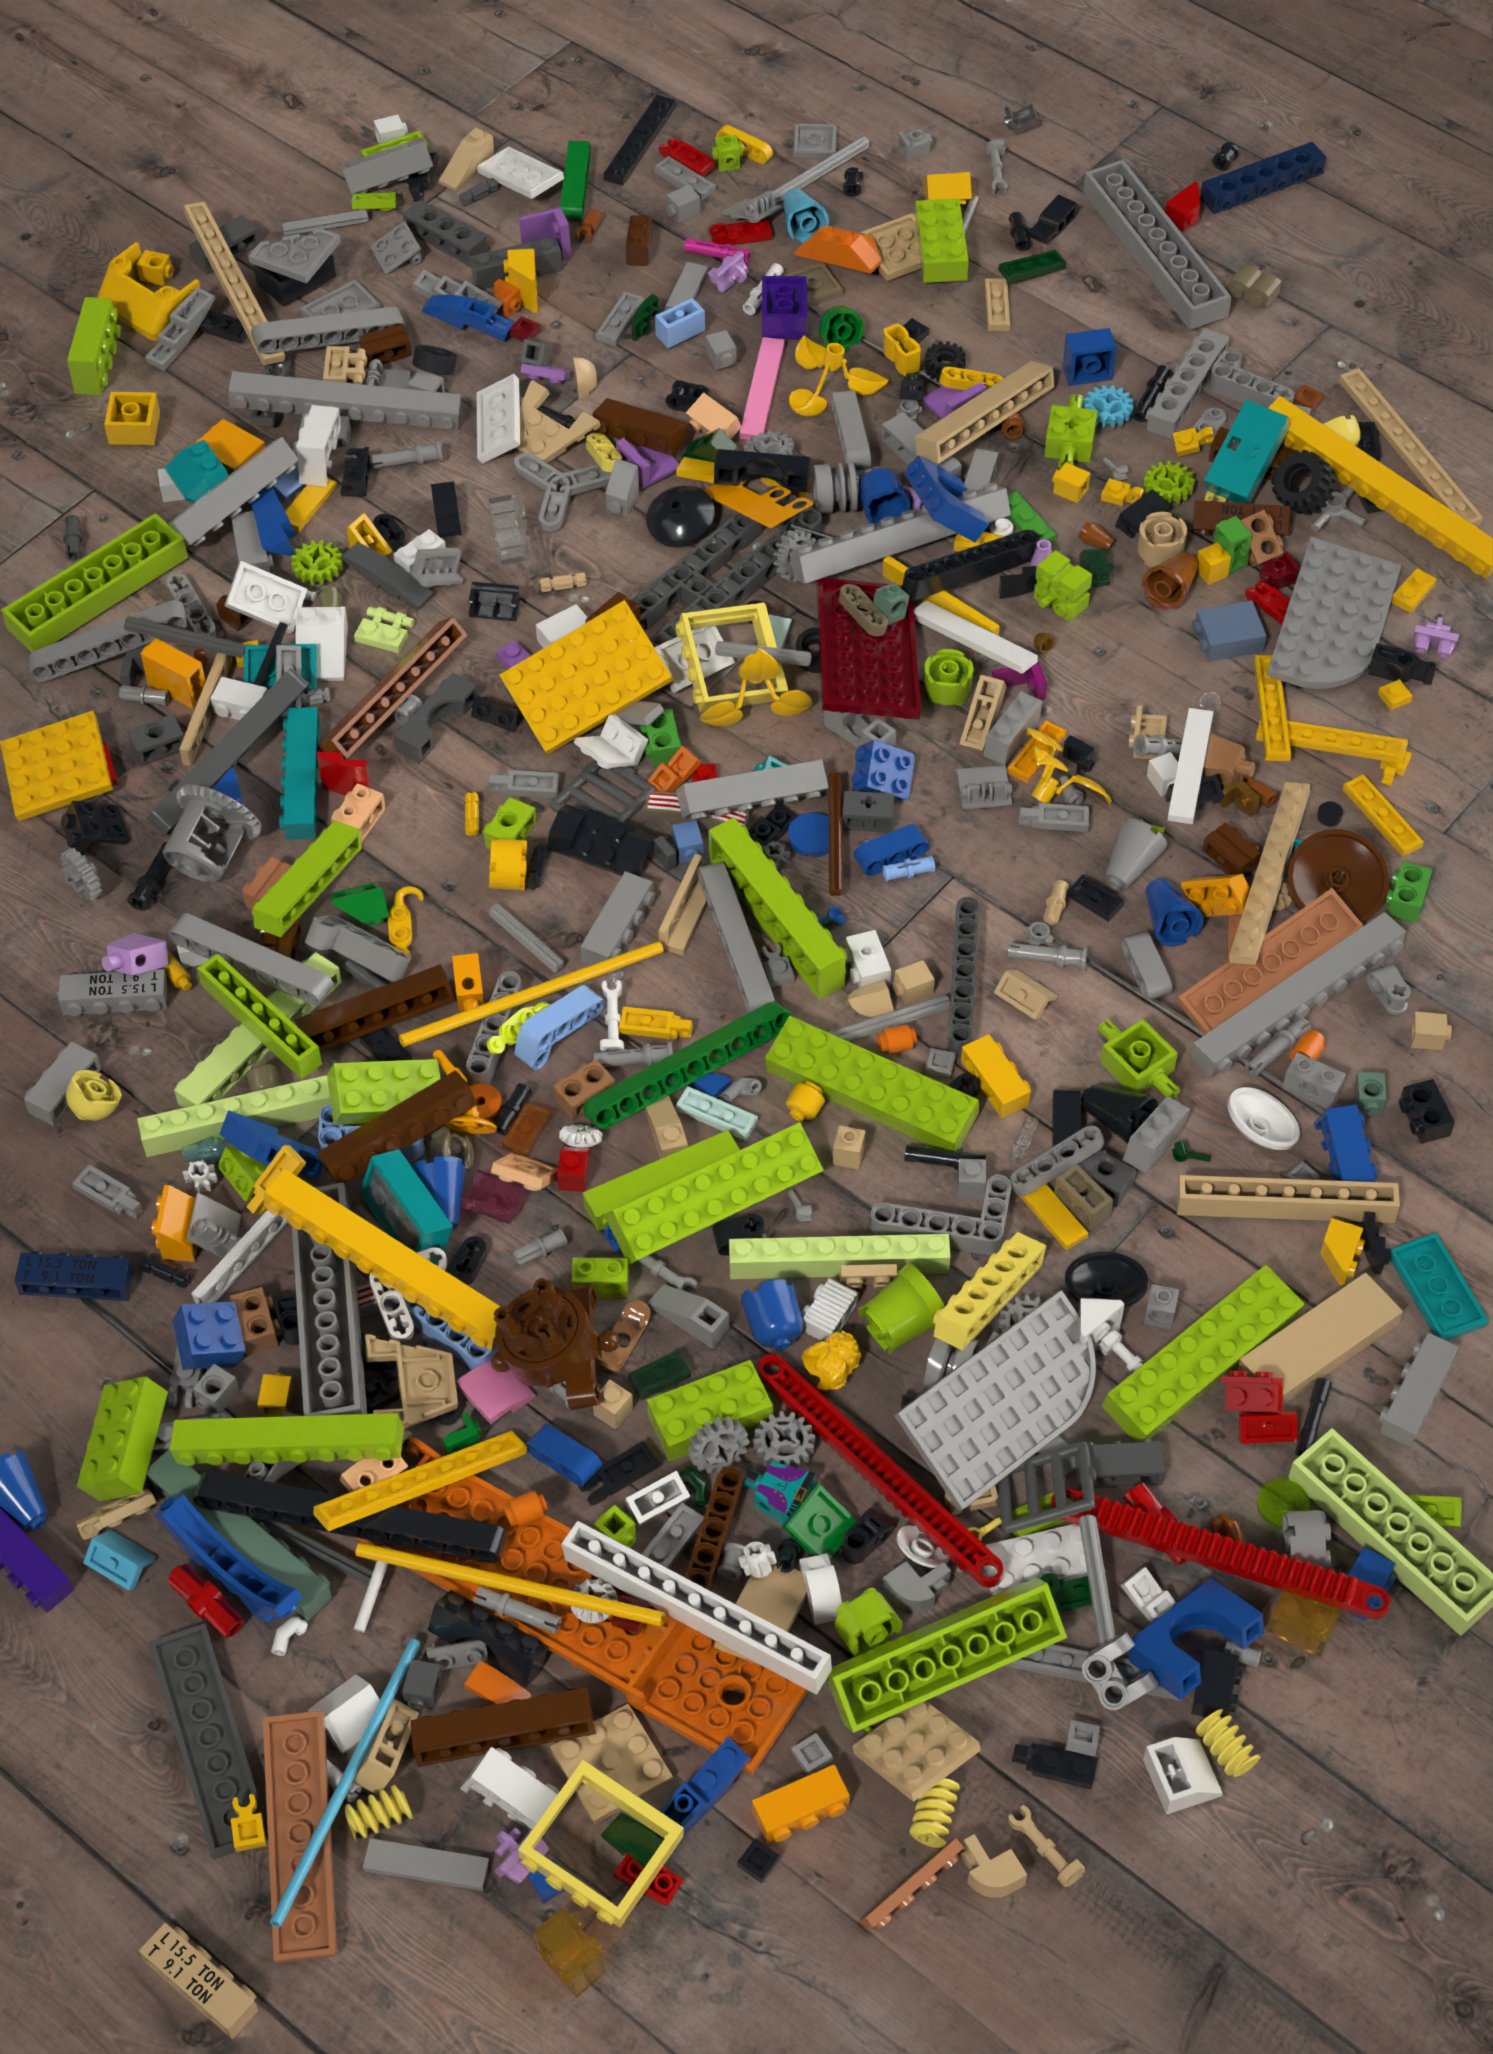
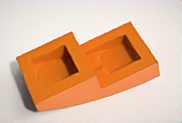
M681 746L669 763H661L647 782L653 785L658 792H673L692 775L702 762L687 747Z
M479 1660L464 1684L466 1690L490 1702L491 1705L532 1697V1694L521 1685Z

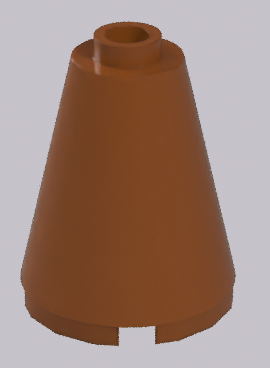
M1181 552L1150 568L1143 575L1141 585H1144L1146 591L1144 593L1146 599L1153 606L1162 610L1178 608L1184 602L1199 567L1196 556L1190 552Z

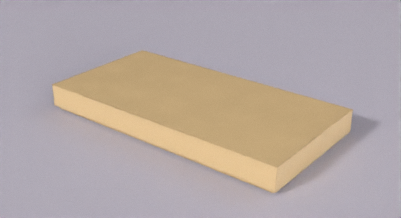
M776 1563L770 1564L772 1572L762 1578L750 1576L735 1605L789 1632L807 1597V1588L801 1571L793 1569L789 1573H784L780 1571L781 1567L777 1569ZM715 1641L716 1649L743 1658L750 1662L756 1663L753 1660Z

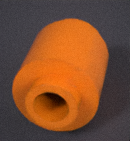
M908 1024L883 1029L882 1032L877 1033V1042L881 1054L887 1053L890 1055L912 1050L913 1044L917 1043V1037L914 1028H909Z
M1308 1030L1306 1033H1303L1289 1053L1291 1060L1293 1061L1296 1053L1317 1060L1325 1048V1038L1315 1030Z
M535 1490L509 1499V1503L503 1505L511 1527L515 1525L520 1527L545 1517L543 1512L548 1510L543 1494L537 1495Z

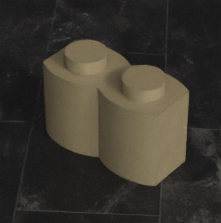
M1242 265L1229 280L1228 292L1235 298L1248 300L1254 306L1266 309L1280 294L1282 281L1272 274L1262 273L1253 266Z

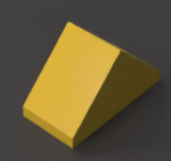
M362 513L347 526L350 548L356 542H359L385 557L393 551L365 513Z

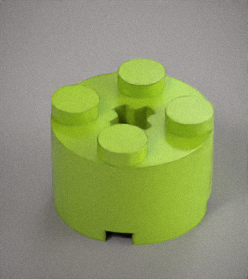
M942 649L937 651L936 655L932 657L930 655L925 662L923 684L928 701L942 705L964 704L972 690V661L965 658L964 653L954 649Z
M875 1588L865 1590L861 1596L851 1602H843L836 1609L838 1616L834 1623V1629L855 1657L890 1642L891 1636L894 1633L898 1636L903 1627L902 1620L883 1595L877 1592Z

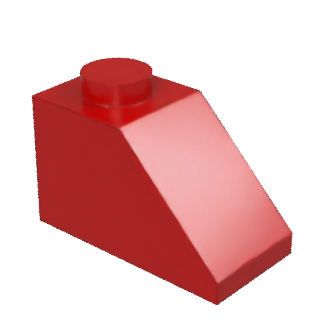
M1193 182L1166 202L1165 213L1175 226L1183 232L1189 227L1194 226L1199 220L1200 197L1198 183Z
M564 1143L560 1150L557 1170L559 1190L586 1191L592 1147H573Z

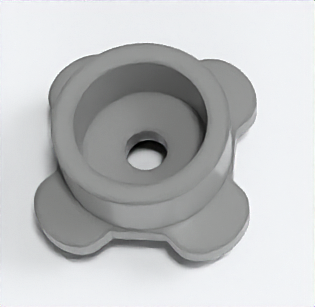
M904 399L900 403V408L896 409V415L904 412L907 416L916 420L917 414L922 412V406L918 405L916 400Z
M1035 922L1024 930V934L1029 937V945L1039 946L1044 943L1051 944L1054 937L1049 934L1050 928L1044 922Z

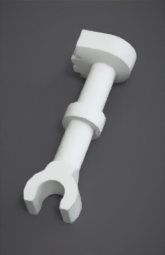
M617 980L616 989L610 990L607 988V981H603L602 991L604 996L607 997L608 1014L605 1015V1023L608 1025V1039L600 1040V1052L623 1050L624 1042L619 1040L618 1024L621 1022V1016L618 1014V996L621 995L622 984L620 980Z
M1113 1330L1101 1340L1098 1349L1105 1356L1114 1351L1127 1364L1126 1368L1130 1372H1135L1143 1365V1360L1139 1356H1134L1121 1343L1122 1335L1117 1330Z

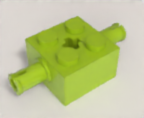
M1076 394L1069 397L1068 407L1051 406L1044 457L1059 459L1058 466L1060 469L1066 462L1073 465V461L1090 463L1097 410L1083 409L1084 398L1079 394L1077 401H1075Z
M1106 1019L1105 1022L1103 1021L1099 1025L1097 1031L1109 1041L1102 1047L1100 1063L1129 1092L1141 1094L1154 1086L1164 1097L1175 1098L1179 1094L1180 1088L1167 1077L1175 1071L1178 1053L1147 1022L1141 1019L1123 1032L1110 1019Z

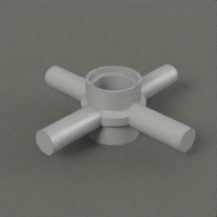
M1347 486L1341 493L1332 492V500L1328 499L1325 502L1327 506L1325 508L1321 507L1322 514L1311 524V529L1318 532L1326 522L1338 523L1342 518L1362 528L1366 519L1347 510L1345 504L1346 500L1355 490Z

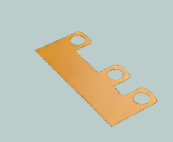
M714 484L703 490L710 498L768 528L778 525L813 505V501L804 497L798 498L785 506L775 503L791 493L790 490L782 486L775 487L763 495H759L743 486L731 487ZM773 491H784V494L780 497H770ZM796 502H807L803 508H792V505Z

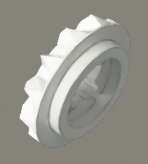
M571 1124L570 1126L562 1127L559 1138L567 1145L585 1148L600 1143L602 1141V1133L599 1129L590 1125Z
M587 1578L584 1583L576 1584L575 1592L590 1595V1592H593L597 1597L617 1601L616 1591L610 1582L606 1583L600 1578L597 1580H589ZM571 1606L573 1614L581 1621L587 1623H598L611 1616Z

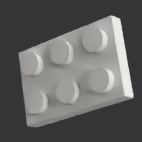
M241 561L238 564L224 606L277 628L279 622L288 625L286 632L291 634L296 625L297 607H302L307 589Z
M716 626L691 630L704 679L735 663L732 657L717 656L715 654L716 643L723 641ZM676 637L655 647V650L673 677V681L668 683L673 693L692 685V681L690 682L687 677V660L683 659L681 653V637Z

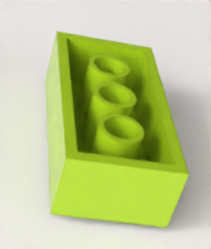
M960 199L916 201L915 226L923 283L967 280L969 260Z
M84 298L67 359L75 394L102 395L104 386L108 384V370L112 369V355L116 354L117 350L116 340L121 336V326L117 325V309L113 308L111 298Z
M438 1060L334 1063L327 1074L333 1124H365L440 1080Z
M751 1360L647 1399L648 1418L669 1462L690 1454L687 1446L692 1444L689 1438L697 1436L696 1429H704L706 1421L713 1424L715 1418L719 1417L721 1422H723L728 1416L732 1421L737 1419L747 1432L760 1427L761 1420L768 1423L769 1414L773 1415V1404Z
M146 1376L104 1385L83 1465L80 1470L77 1483L78 1488L98 1501L142 1493L168 1391Z

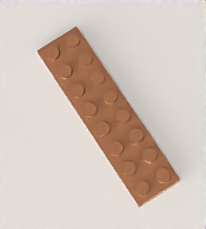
M1331 888L1265 935L1256 965L1230 963L1229 960L1178 996L1176 1001L1205 1035L1364 925Z
M323 1710L263 1717L272 1916L329 1803L325 1714ZM331 1827L282 1926L278 1928L272 1925L273 1959L275 1964L338 1956Z

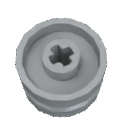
M936 1338L927 1361L923 1387L929 1389L977 1353L979 1340L973 1339L963 1351L957 1348L955 1352L956 1347Z

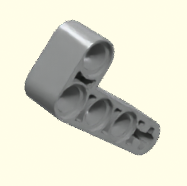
M1230 348L1224 350L1212 367L1209 386L1215 393L1243 404L1247 399L1266 408L1279 396L1293 404L1294 392L1292 389L1240 369L1242 354L1237 349Z
M333 915L314 917L305 939V943L319 950L333 949L391 981H397L404 977L411 959L405 952L348 921Z

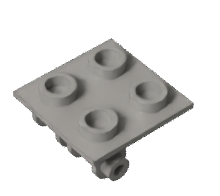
M766 191L752 200H742L722 211L721 214L729 215L732 219L744 218L748 219L749 222L757 223L766 216L773 215L782 206L776 205V194L774 192Z
M405 221L370 246L386 275L406 260L414 264L421 262L422 255L419 252L421 247Z
M374 359L370 362L369 369L366 368L363 385L408 389L411 371L383 369L381 361Z
M1006 765L956 769L963 809L1012 806V785L1008 782Z
M198 1192L196 1193L187 1240L224 1258L241 1240V1237L238 1236L241 1214Z

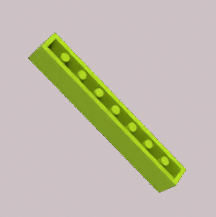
M398 1413L184 1419L174 1421L169 1450L176 1463L184 1466L200 1463L221 1465L222 1463L249 1464L250 1462H265L274 1464L278 1461L303 1463L309 1460L332 1462L345 1459L350 1461H361L362 1459L386 1461L391 1458H401L404 1426Z

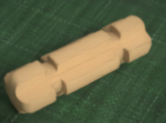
M584 572L575 573V576L567 574L553 576V579L549 577L541 578L540 588L542 592H550L551 589L556 591L574 588V585L583 587L587 583L586 575Z

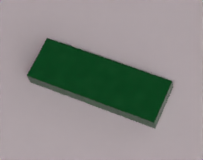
M1056 250L1000 263L998 271L1008 283H1013L1064 270L1066 262Z

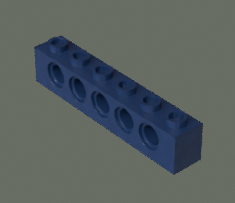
M1313 141L1202 182L1200 199L1213 214L1225 211L1324 174L1326 156Z

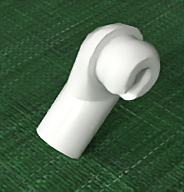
M293 1616L278 1627L271 1652L278 1656H284L289 1638L294 1633L302 1635L306 1632L308 1626L306 1620L300 1619V1616Z

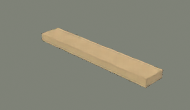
M218 652L216 654L179 749L183 765H193L213 713L210 698L221 677H227L234 656Z

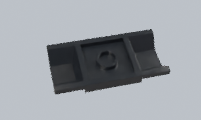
M566 804L559 809L550 828L547 848L549 851L623 876L624 872H628L641 877L643 862L650 847L654 844V839L658 838V836L589 810L585 811Z

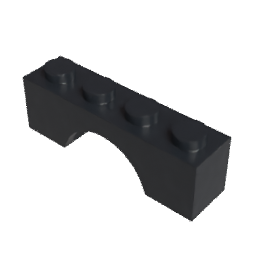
M718 449L714 463V484L738 486L741 481L762 477L774 480L790 491L807 492L810 457Z
M452 1590L435 1603L427 1631L451 1645L462 1637H473L481 1640L496 1655L500 1672L523 1687H527L540 1674L548 1650V1646L536 1638L529 1636Z

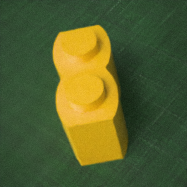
M898 323L884 328L883 353L890 361L894 362L897 371L906 376V373L920 371L921 349L919 344L910 338L908 331Z

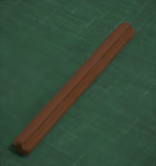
M830 772L828 775L829 894L831 896H841L843 894L842 774L840 772Z

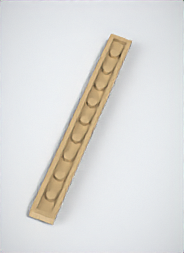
M199 202L184 205L183 212L262 364L268 365L283 362L285 360L284 352L263 354L257 350L251 330L255 325L268 321L206 203Z
M1357 368L1341 374L1339 383L1371 422H1375V427L1432 496L1474 526L1482 525L1484 517L1361 369Z
M1285 782L1230 950V963L1256 965L1311 792L1310 784Z

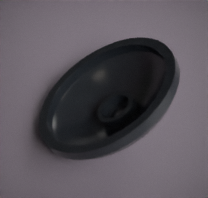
M689 485L675 486L665 490L652 501L646 515L647 528L651 536L662 545L668 547L688 546L699 541L709 532L715 519V507L710 496L702 489Z
M1094 1252L1075 1259L1068 1266L1065 1272V1286L1068 1293L1078 1302H1080L1081 1298L1121 1300L1124 1303V1308H1127L1141 1300L1147 1292L1148 1275L1140 1263L1126 1255L1115 1252Z

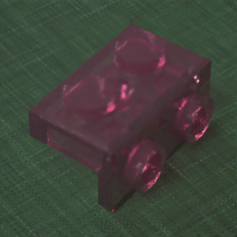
M477 1170L474 1174L473 1185L462 1197L461 1207L471 1210L473 1213L494 1218L499 1222L511 1224L523 1209L526 1188L516 1182H506L499 1179L496 1175Z

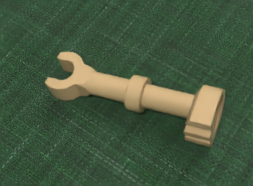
M1024 1805L1020 1807V1812L1025 1817L1022 1821L1016 1820L1012 1814L1008 1816V1822L1012 1829L1026 1834L1038 1847L1037 1852L1041 1857H1046L1059 1871L1057 1879L1063 1887L1066 1888L1083 1876L1082 1873L1085 1872L1083 1864L1078 1859H1074L1069 1864L1056 1851L1054 1842L1051 1839H1046L1031 1820V1812L1028 1807Z

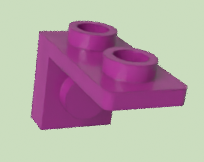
M1040 662L1034 664L1023 674L1009 667L992 671V678L1003 680L1006 687L1027 683L1029 691L1034 693L1035 698L1039 700L1046 699L1047 681Z

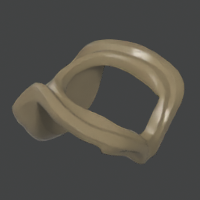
M440 1126L431 1132L433 1140L443 1144V1156H451L450 1145L462 1143L464 1146L463 1163H466V1171L472 1167L474 1150L470 1139L466 1135L444 1126Z

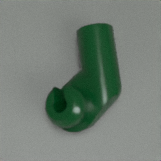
M686 1467L679 1473L683 1484H690L694 1488L695 1506H706L708 1504L707 1479L696 1468Z

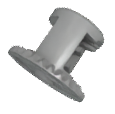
M183 785L178 789L176 797L177 802L184 811L163 849L164 858L175 869L191 878L208 883L220 881L242 838L248 840L257 837L262 829L261 823L245 806L218 791L199 785ZM214 832L222 834L219 843L214 842L212 845L215 851L211 859L204 856L205 853L200 850L209 849L211 844L204 842L199 836Z

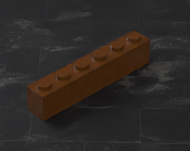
M441 964L294 1019V1023L319 1047L321 1052L455 1001L448 978Z
M455 1070L316 1153L335 1184L342 1182L345 1184L367 1171L371 1156L398 1149L402 1150L477 1105V1102L468 1083Z
M588 1687L582 1689L573 1688L555 1694H542L538 1697L522 1700L514 1699L501 1704L482 1705L479 1708L463 1711L454 1710L447 1714L428 1715L420 1719L410 1720L413 1752L418 1767L481 1756L491 1747L495 1750L499 1748L508 1751L596 1734L593 1707Z

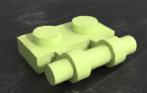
M368 607L367 616L374 618L373 620L363 618L354 634L355 642L399 654L408 638V630L403 629V627L412 628L414 619L406 617L404 613L398 612L395 614L388 612L386 608ZM384 620L392 622L393 625L383 624Z

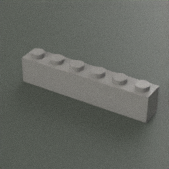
M283 437L276 438L168 524L184 538L186 546L191 544L194 546L198 545L205 539L204 534L210 529L214 532L224 524L222 520L229 515L232 518L242 510L240 506L247 501L250 504L260 496L258 492L262 488H271L278 482L276 478L280 474L287 475L296 468L294 463L299 460Z
M821 759L686 783L677 788L676 792L682 818L691 817L692 821L706 818V814L715 813V816L718 817L729 814V810L738 809V812H746L752 810L755 805H761V808H768L776 805L777 801L784 800V804H790L799 801V797L807 796V800L821 797V793L829 789Z

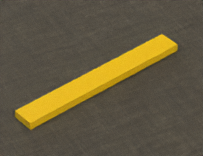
M511 1430L314 1506L313 1514L327 1531H331L523 1456L527 1453V1446Z

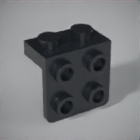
M72 800L66 813L62 815L61 826L64 828L67 837V845L71 849L75 848L76 852L79 851L81 856L85 855L91 842L126 845L129 841L120 809L116 805Z

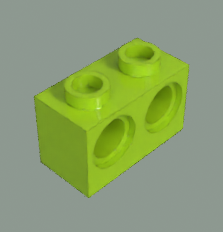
M573 1257L572 1288L593 1284L597 1298L628 1299V1258Z

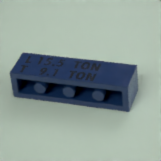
M35 1251L20 1254L14 1282L19 1295L128 1301L134 1272L130 1259L120 1256L105 1258L95 1255L71 1256L66 1253L52 1255Z

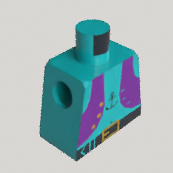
M771 1462L764 1475L750 1469L745 1476L743 1485L756 1490L754 1493V1506L783 1525L814 1486L816 1473Z

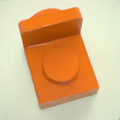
M498 279L493 283L495 298L503 302L504 316L509 318L521 306L520 289Z

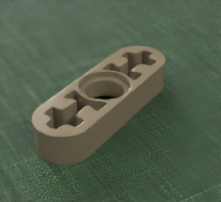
M852 584L843 585L839 594V602L868 634L872 636L884 635L888 625L887 617L858 586ZM858 609H866L868 610V612L860 611Z

